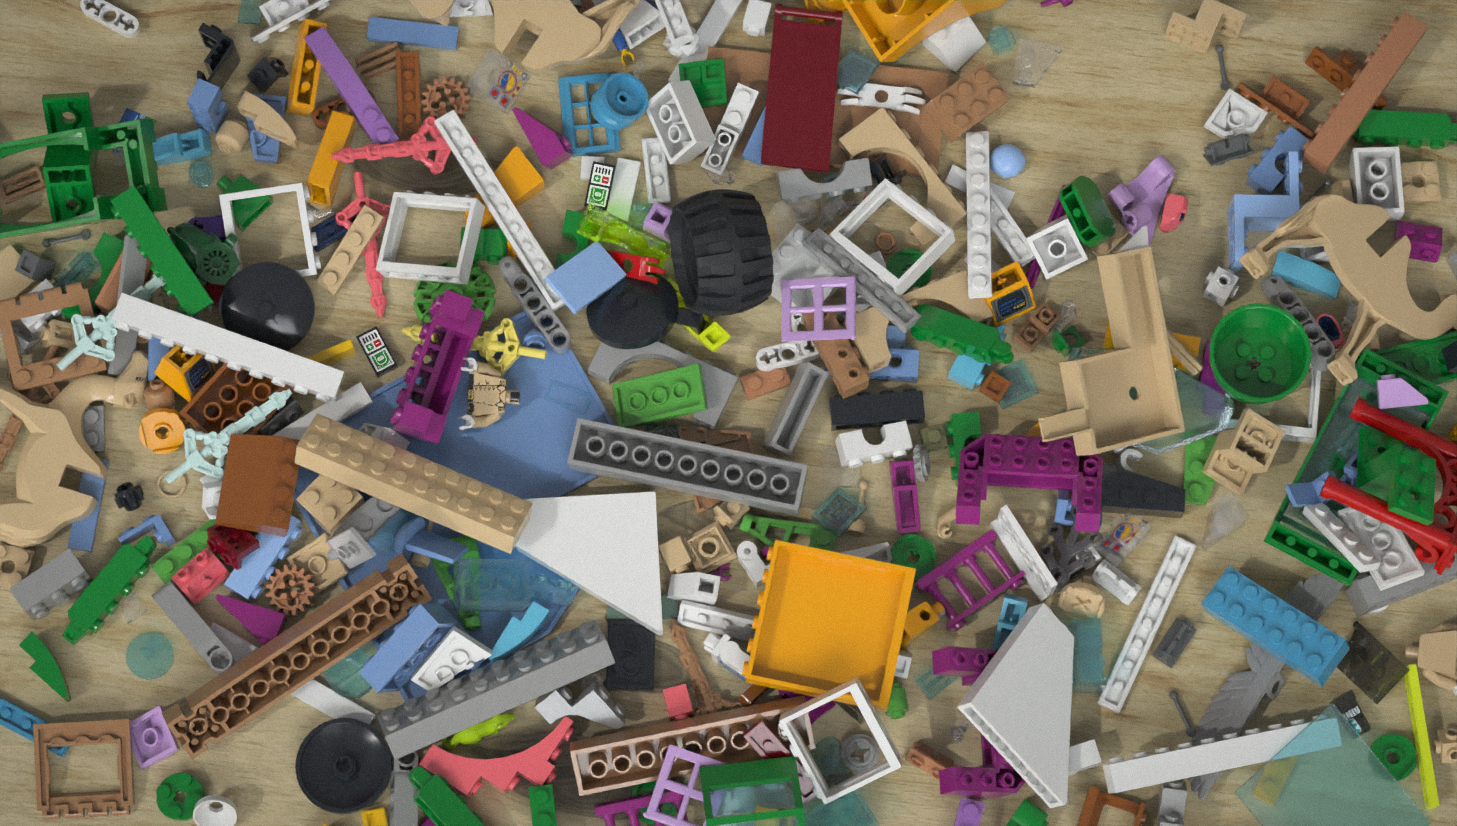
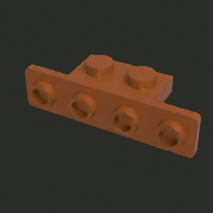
M1318 46L1312 50L1305 61V64L1342 92L1346 86L1351 88L1354 83L1352 78L1358 69L1363 70L1366 65L1345 49L1334 59ZM1381 95L1371 110H1382L1388 100Z
M1272 76L1261 94L1243 82L1238 84L1237 87L1241 89L1239 92L1241 95L1249 100L1252 97L1260 102L1259 107L1269 113L1271 110L1279 115L1277 119L1286 125L1292 123L1298 127L1297 131L1306 138L1308 136L1315 137V131L1299 120L1311 102L1304 95L1275 76Z

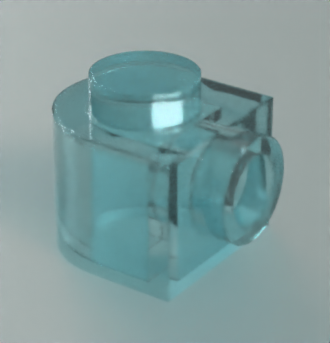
M1003 25L993 27L987 37V41L995 56L1012 51L1014 49L1013 45L1016 44L1014 34L1008 31L1007 26Z

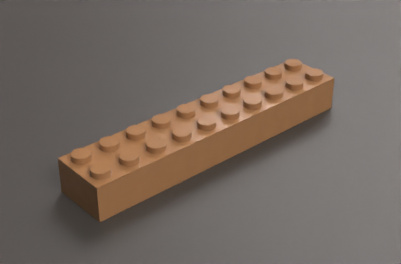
M805 695L570 742V753L579 796L657 781L669 744L726 764L761 760L763 758L743 737V733L761 718L790 750L789 745L791 742L787 736L784 737L778 725L780 723L779 719L781 714L805 703ZM807 712L792 721L808 750L815 749L809 713ZM675 757L668 778L692 774L695 763Z

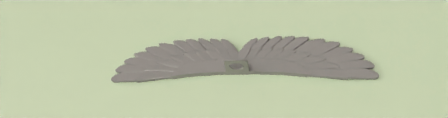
M1322 572L1317 576L1313 573L1305 583L1301 580L1292 592L1289 590L1283 601L1317 621L1338 596V592L1344 584ZM1251 642V648L1248 647L1246 651L1247 662L1251 671L1239 672L1227 678L1229 682L1220 688L1221 693L1213 697L1212 702L1214 703L1207 707L1205 710L1206 714L1199 721L1198 726L1201 728L1192 737L1194 742L1192 746L1201 745L1200 740L1212 737L1215 738V741L1224 740L1223 735L1237 732L1238 737L1242 736L1265 693L1271 700H1274L1283 688L1285 680L1279 672L1285 663ZM1279 681L1276 691L1272 693L1273 685ZM1223 771L1189 777L1188 781L1192 782V792L1196 793L1198 791V797L1203 801Z

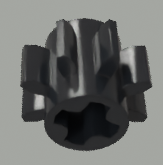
M126 482L116 489L117 493L114 494V500L119 509L125 507L126 511H133L142 505L141 500H144V493L140 485L134 487L132 482Z

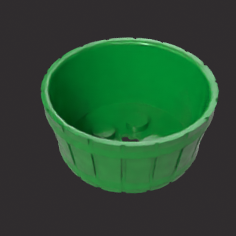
M1253 303L1232 310L1231 313L1229 312L1220 320L1211 337L1209 359L1214 377L1225 393L1243 403L1265 404L1280 400L1298 388L1310 368L1311 345L1305 329L1297 319H1294L1293 315L1274 305ZM1256 358V361L1261 365L1256 367V370H1251V366L1247 365V361Z

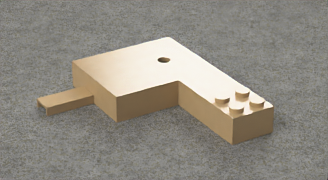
M1151 246L1097 256L1114 349L1059 362L1068 411L1038 418L1043 442L1073 435L1076 456L1095 455L1185 431ZM1131 387H1135L1137 390L1135 400L1131 399L1129 395Z

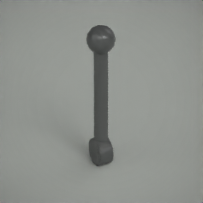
M1219 44L1215 47V50L1219 56L1222 76L1220 87L1226 91L1229 89L1230 83L1226 79L1222 53L1224 47Z
M1329 178L1307 201L1313 196H1319L1333 183V180Z
M84 230L78 235L54 240L44 239L42 245L48 248L52 244L81 238L88 240L90 234Z
M1173 690L1169 693V697L1174 700L1187 727V735L1193 737L1196 734V729L1191 727L1178 700V693Z

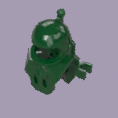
M184 222L175 228H167V233L170 234L169 237L193 272L199 275L198 279L203 287L207 281L211 284L225 285L239 267L240 262L237 255L231 249L238 240V237L231 232L225 241L222 242L214 232L207 234L190 223Z

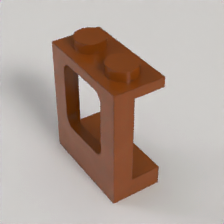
M1090 785L1077 826H1097L1103 806L1105 805L1132 813L1134 815L1132 826L1144 825L1148 811L1144 810L1146 803L1141 802L1138 804L1099 791L1100 788Z

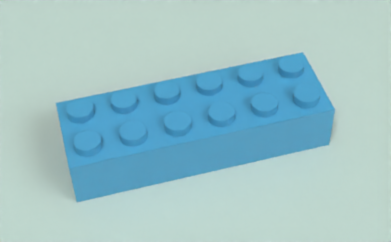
M1228 566L1201 603L1206 613L1321 687H1323L1350 649L1345 639Z

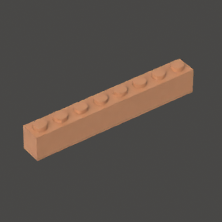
M1406 12L1403 13L1401 18L1395 17L1389 27L1391 32L1388 36L1383 34L1377 43L1379 48L1376 53L1370 52L1364 62L1367 64L1363 70L1358 69L1352 78L1354 83L1351 88L1346 86L1339 97L1342 99L1338 105L1333 104L1327 113L1329 118L1326 123L1321 121L1314 132L1317 134L1314 140L1308 139L1302 148V151H1304L1302 160L1324 175L1424 36L1427 25Z

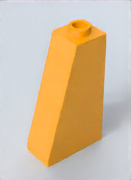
M332 111L307 180L310 193L309 202L332 207L345 163L331 159V154L340 151L342 147L350 146L356 128L355 117L347 112Z
M518 146L511 150L494 172L515 208L545 188L543 178ZM477 193L474 198H478L485 206L481 228L488 229L496 221ZM464 211V222L466 224L469 212Z

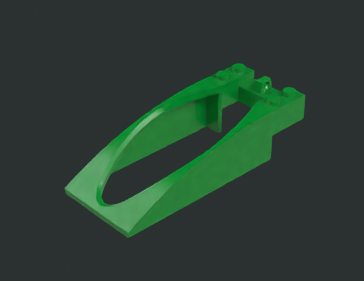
M138 119L101 127H83L0 143V159L22 151L52 145H84V150L87 151L123 148L129 187L134 185L138 189L153 213L168 211L164 188L159 187L158 166L152 143L156 142L152 119ZM118 195L93 198L94 210L58 222L29 225L0 223V239L118 220L110 209L113 207L111 200Z

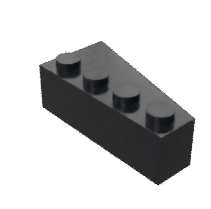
M1103 463L1101 512L1181 518L1185 512L1186 489Z

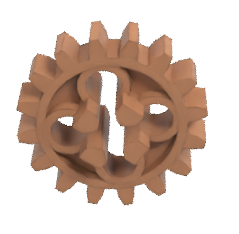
M444 76L442 77V82L434 79V86L426 85L428 92H422V97L425 100L421 101L422 107H425L423 109L425 115L438 119L448 113L446 103L442 101L441 94L438 93L439 90H444L446 100L450 101L451 109H454L458 117L466 118L464 111H470V106L467 103L471 102V98L467 96L469 94L468 89L463 88L461 81L455 84V79L452 77L448 82ZM459 94L460 97L456 99L453 95ZM437 104L439 108L433 109L432 106Z
M284 565V571L276 569L277 576L269 577L273 582L272 584H266V587L271 589V591L265 595L268 598H272L269 605L277 606L276 612L281 613L283 611L286 616H290L292 611L294 616H299V610L307 612V604L314 605L310 599L311 597H317V594L312 592V589L318 586L315 583H311L314 576L306 575L307 569L302 568L300 570L299 566L293 565L291 570L290 566ZM291 575L292 579L288 583L287 577ZM302 584H305V590L303 592L294 590L291 592V594L282 593L280 597H278V591L280 589L289 591L292 589V587L301 588L303 586ZM294 598H295V599H296V604H295L294 606H292V605H291V602H292V601L294 600Z

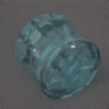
M196 161L190 166L189 176L196 187L206 188L212 184L214 174L208 163Z

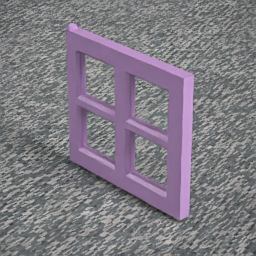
M854 275L851 277L782 280V342L835 339L854 340L856 338V277ZM846 287V304L824 305V288ZM814 288V306L792 307V289ZM846 311V329L824 330V312ZM814 313V330L791 331V314Z
M669 744L647 811L643 813V816L669 826H699L683 820L690 797L703 801L702 791L694 788L700 771L699 767L726 763ZM675 757L695 763L687 786L668 779ZM664 788L684 795L677 818L657 811ZM725 789L715 790L714 794H710L713 818L717 816Z

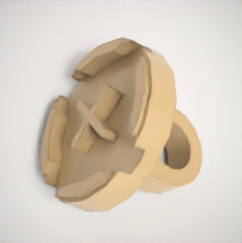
M1083 575L1081 582L1070 583L1062 588L1058 598V605L1060 609L1064 610L1065 615L1078 621H1091L1092 618L1101 617L1105 610L1106 598L1102 591L1091 585L1093 577Z

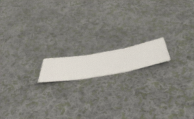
M952 165L945 182L967 193L966 171ZM990 182V187L1007 210L1015 192Z

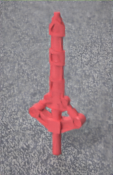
M429 116L423 121V125L418 129L419 131L410 137V141H396L383 145L379 143L368 144L365 147L352 149L351 146L342 147L340 151L331 154V159L351 163L354 162V159H367L369 161L382 159V157L397 158L413 155L414 160H420L425 166L430 168L432 174L437 175L444 170V165L451 149L434 124L436 119L433 116ZM429 131L434 141H427L424 135ZM471 137L477 145L476 137ZM435 150L434 161L429 157L427 158L428 151Z
M355 172L353 177L357 199L336 214V223L349 230L353 224L350 219L357 216L364 205L385 217L363 253L367 267L365 270L367 283L370 284L372 297H370L371 306L378 314V318L384 317L387 299L386 295H383L381 282H383V275L376 270L379 251L375 236L380 234L381 227L385 225L391 206L366 197L362 172Z

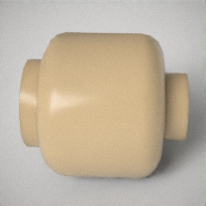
M238 119L226 120L218 130L215 139L221 151L228 154L231 152L237 153L242 150L247 142L249 132L244 122Z

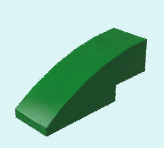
M31 631L19 644L35 660L29 668L64 700L69 702L71 700L69 687L59 663L48 647Z

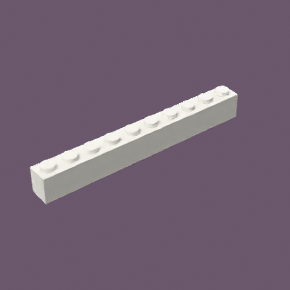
M121 293L112 317L113 323L116 324L115 327L126 332H129L130 329L138 331V335L145 339L151 340L154 337L160 339V343L173 348L174 345L183 347L182 351L185 353L205 355L204 359L213 363H218V361L228 363L227 367L240 371L242 368L250 371L249 375L255 378L262 379L263 376L272 379L271 383L284 387L287 384L294 387L293 390L304 395H307V392L315 394L316 399L329 403V400H336L344 378V371Z
M1327 714L1313 716V721L1305 723L1304 718L1290 721L1291 726L1283 727L1282 723L1269 725L1268 731L1260 732V728L1245 730L1246 735L1238 737L1237 732L1223 735L1224 740L1215 741L1214 737L1200 740L1201 745L1192 746V742L1178 744L1177 750L1170 751L1169 747L1155 749L1156 754L1147 756L1146 751L1132 754L1133 759L1124 760V756L1109 759L1110 764L1103 765L1108 793L1128 791L1341 746L1336 717L1327 718Z

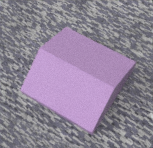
M162 705L131 721L132 749L140 769H145L168 759L180 749L174 734L163 718L162 713L164 709Z

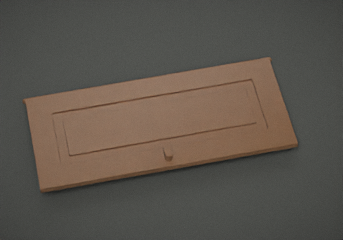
M709 46L707 60L723 58L725 61L728 105L738 83L760 92L751 111L748 123L732 155L734 157H742L766 106L771 53ZM839 61L829 167L842 168L843 162L850 161L839 147V139L880 109L869 106L840 105L841 100L859 99L856 96L837 94L838 89L856 88L843 86V81H853L850 78H843V75L849 77L851 74L847 73V71L856 69V71L861 72L858 73L860 78L857 81L894 87H911L922 91V95L904 93V95L908 94L926 100L925 104L903 103V105L906 104L919 109V115L893 109H885V111H890L897 120L895 122L900 130L904 128L907 131L914 147L918 146L925 155L923 159L928 165L932 164L938 171L942 130L924 106L947 89L949 73L874 64L866 65L864 63H855L856 65H853L847 61ZM880 90L876 92L875 99L880 103L886 102L888 94ZM728 105L703 109L713 134H715L718 125H720ZM884 153L869 154L859 159L868 158L870 163L877 156ZM885 153L895 173L906 169L907 174L905 176L921 177L918 170L910 162L899 156Z

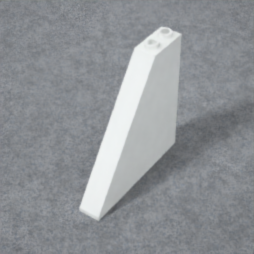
M655 492L524 499L533 503L529 522L516 544L517 551L655 634L663 635Z
M1042 603L1029 607L957 707L1050 808L1065 805L1067 802L1074 636L1069 632L1067 626L1061 623L1053 614L1052 610Z

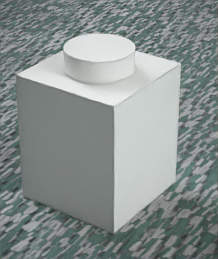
M749 0L743 20V31H746L751 36H765L771 15L772 3L761 0Z

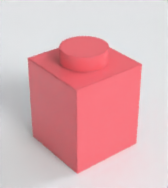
M686 684L663 689L670 721L687 719L693 715Z

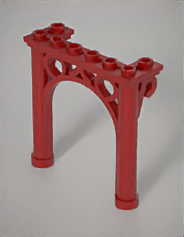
M1358 396L1348 418L1420 449L1429 457L1436 459V466L1442 477L1443 489L1440 499L1434 504V521L1427 526L1388 511L1387 501L1343 482L1330 474L1327 476L1319 496L1327 500L1329 498L1405 532L1408 537L1418 543L1415 550L1416 557L1425 563L1435 562L1434 569L1437 570L1436 574L1441 575L1446 567L1451 568L1456 557L1454 554L1457 553V512L1455 514L1449 507L1457 506V443L1368 404L1367 400ZM1435 514L1444 515L1448 519V524L1438 522Z

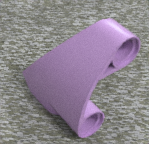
M1164 155L1154 159L1133 181L1127 185L1123 183L1118 185L1107 195L1109 200L1122 214V223L1132 236L1143 226H1148L1149 244L1152 243L1161 206L1176 172Z

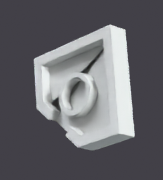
M1229 88L1204 127L1222 139H1227L1241 133L1244 135L1254 134L1268 112Z

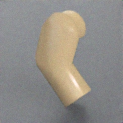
M953 506L937 518L936 532L939 537L949 538L952 535L951 524L956 519V506Z

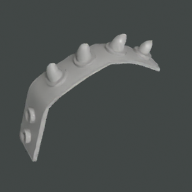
M372 496L328 537L326 542L331 547L327 554L328 560L333 561L340 558L351 569L373 558L376 553L367 544V541L401 508Z

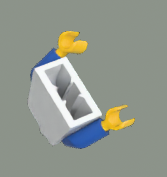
M642 0L638 7L630 12L612 40L617 51H620L622 54L621 63L625 67L626 63L623 59L626 56H630L634 63V55L627 51L626 48L628 47L631 50L665 27L654 0Z

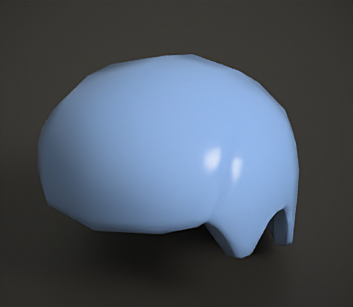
M1002 144L990 153V170L997 173L1001 178L1016 177L1023 171L1026 163L1025 156L1017 146Z

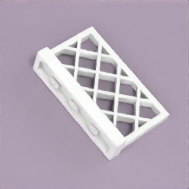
M1005 505L1000 508L997 519L990 522L989 525L998 536L997 538L1019 572L1023 570L1026 573L1024 580L1039 603L1060 591V588H1056L1058 583L1008 506Z

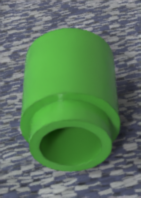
M893 683L888 709L885 713L886 716H891V719L904 718L905 713L909 712L905 688H902L901 683Z

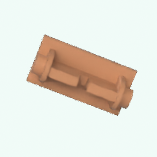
M917 741L914 742L905 758L914 767L924 770L936 780H939V770L957 766L953 764V760L941 753L934 759L931 756L935 750L923 742L918 743Z

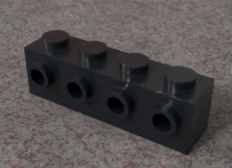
M916 388L904 389L903 392L894 393L893 390H884L880 394L871 395L870 392L857 393V396H850L845 399L842 398L841 394H837L833 398H829L831 431L883 427V425L906 421L907 425L923 424L925 421L923 391H917Z

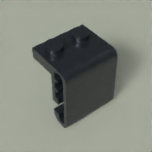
M202 23L198 31L204 46L211 49L204 60L210 77L207 80L205 74L198 70L197 79H202L216 85L222 90L240 63V56L234 41L222 34L220 28L213 24L208 26Z

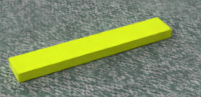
M1412 664L1404 668L1403 675L1425 809L1429 810L1439 806V799L1417 666Z

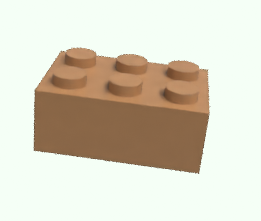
M981 63L933 98L924 107L952 143L1004 105L1010 98L986 65Z

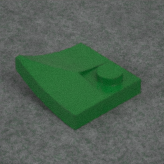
M723 58L679 64L680 81H690L702 109L728 105L725 61Z

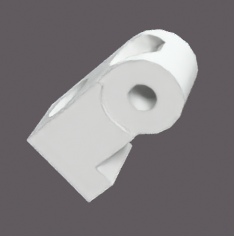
M744 541L737 548L738 560L756 588L764 584L762 583L764 569H769L770 564L765 566L758 556L757 547L753 542Z

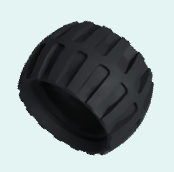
M729 189L709 190L690 196L672 208L669 231L671 257L679 292L683 297L684 304L687 308H690L691 312L711 316L732 315L752 309L769 299L774 281L771 240L760 203L753 194Z

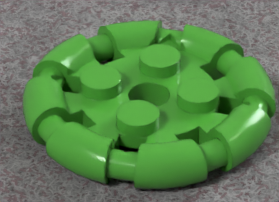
M446 261L435 266L456 268L457 262L451 263V261ZM474 263L472 264L468 285L436 282L434 284L433 281L419 280L414 290V297H416L413 302L414 310L422 323L429 322L432 315L429 313L432 302L438 297V294L442 295L445 290L473 299L471 307L485 312L482 321L489 318L496 302L494 298L496 289L493 280L487 272H482L481 267ZM477 293H483L484 297H478Z

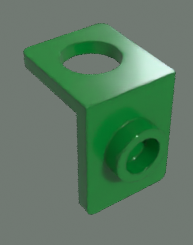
M1074 325L1069 326L1060 333L1055 330L1051 338L1052 346L1064 358L1085 344V340ZM1073 334L1077 339L1076 344L1069 346L1063 339L1064 336Z

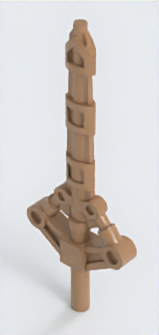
M51 345L43 361L55 358L59 348ZM9 371L7 378L11 381L12 388L15 391L11 372ZM53 383L42 386L48 393L42 398L37 394L39 387L20 391L19 393L32 402L48 404L61 391ZM13 413L9 418V423L4 433L2 432L0 436V471L3 467L2 462L8 451L11 452L17 440L16 437L22 426H24V422Z
M676 619L670 620L671 639L673 643L678 645L681 653L679 657L685 670H688L692 680V687L699 698V701L695 704L696 711L693 717L717 713L723 705L729 710L742 708L743 705L741 703L733 702L729 699L726 700L718 693H712L708 679L704 676L699 666L700 661L695 650L691 649L686 639L688 637L686 629L681 627L676 622Z

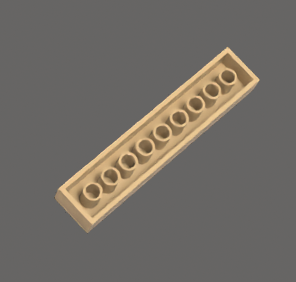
M318 413L296 448L295 464L509 554L512 553L530 519L533 503Z

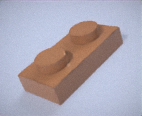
M785 367L766 372L760 370L740 377V382L748 401L789 387L791 384Z

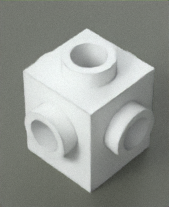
M691 27L695 40L674 48L667 32L666 39L662 44L668 48V52L677 58L693 55L699 46L697 42L700 37L695 34L696 30Z
M1218 267L1215 273H1209L1204 282L1208 286L1203 297L1223 307L1228 297L1233 299L1239 288L1236 285L1239 277L1235 276L1236 274L1228 268L1222 269Z

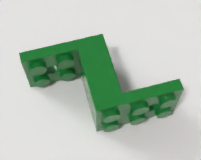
M89 92L45 94L42 96L48 134L83 127H95ZM71 112L75 117L67 119L63 116V113ZM73 144L47 146L42 168L52 222L70 219L94 210L93 198L96 197L93 178L99 150L87 151L84 150V145ZM75 200L79 203V205L73 207L70 206L67 203V201Z
M1366 425L1359 429L1356 487L1387 501L1388 511L1427 526L1433 523L1436 459L1404 447L1403 441Z

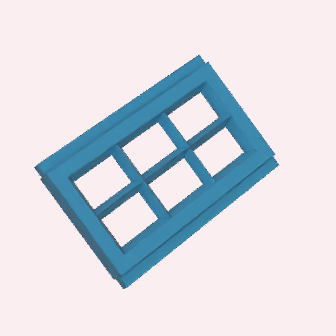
M612 73L558 78L563 133L572 144L571 150L574 155L571 157L620 151L618 130H610L605 127L607 144L594 145L593 128L604 126L600 123H592L588 84L601 82L602 85ZM584 84L585 101L573 102L571 85ZM586 106L588 124L575 125L574 107ZM588 128L590 146L577 147L576 130Z

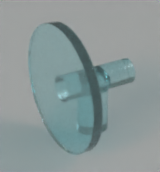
M150 632L137 636L131 641L126 651V662L129 669L134 675L142 679L152 680L163 676L173 663L174 653L170 642L157 633Z
M833 736L820 740L815 745V749H812L810 753L824 779L833 771L841 775L847 772V767L839 762L842 753L841 742Z

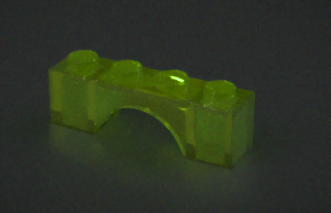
M591 203L588 204L578 222L577 233L596 243L601 241L612 242L623 247L631 254L653 256L660 260V263L646 262L647 265H656L663 268L670 256V243Z

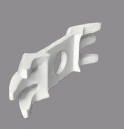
M843 81V86H852L853 84L856 86L857 83V86L861 89L844 88L838 89L837 94L859 97V99L841 100L840 105L883 107L916 115L920 114L919 109L906 104L903 105V103L925 104L926 100L916 96L904 95V93L922 95V91L915 88L870 84L861 81ZM880 90L887 92V101L883 103L878 102L875 99L876 92Z

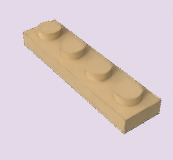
M364 205L316 283L332 294L337 295L385 217Z

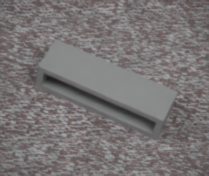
M810 362L799 365L761 447L779 457L791 455L829 374L828 372Z

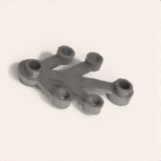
M1075 505L1071 508V514L1075 517L1067 542L1063 536L1064 528L1059 523L1054 522L1048 527V533L1054 538L1061 553L1059 563L1055 558L1056 549L1052 545L1044 544L1040 549V554L1046 559L1050 573L1058 583L1056 588L1064 587L1069 582L1070 575L1083 567L1091 568L1096 563L1095 556L1090 552L1083 553L1080 559L1069 564L1072 557L1091 545L1098 547L1104 542V536L1100 532H1090L1086 538L1077 543L1081 531H1075ZM1090 557L1089 562L1085 563L1086 559Z

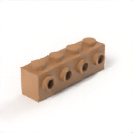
M824 312V330L846 329L844 326L841 327L839 325L837 312ZM802 313L801 321L806 331L814 330V313ZM848 339L812 341L843 399L868 388L869 379L871 378L866 366L862 367L858 360L860 359L859 352L855 346L851 347Z

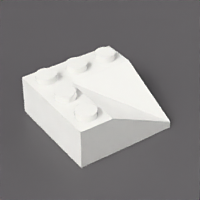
M798 223L772 253L774 281L772 283L771 296L781 303L782 280L839 277L802 245L811 232ZM839 287L824 288V302L828 301ZM814 288L792 289V307L814 306Z

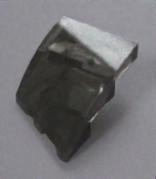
M1356 620L1353 624L1354 632L1350 641H1346L1350 649L1337 668L1374 703L1378 704L1410 670Z

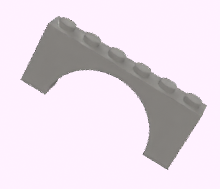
M664 340L657 341L646 347L628 350L617 349L602 342L600 343L588 368V374L609 385L623 368L640 360H663L679 368L699 363L702 366L708 410L695 413L693 423L706 429L716 430L738 384V377L735 376L736 374L726 368H723V370L714 367L715 364L706 359L698 360L689 351L684 349L678 351Z

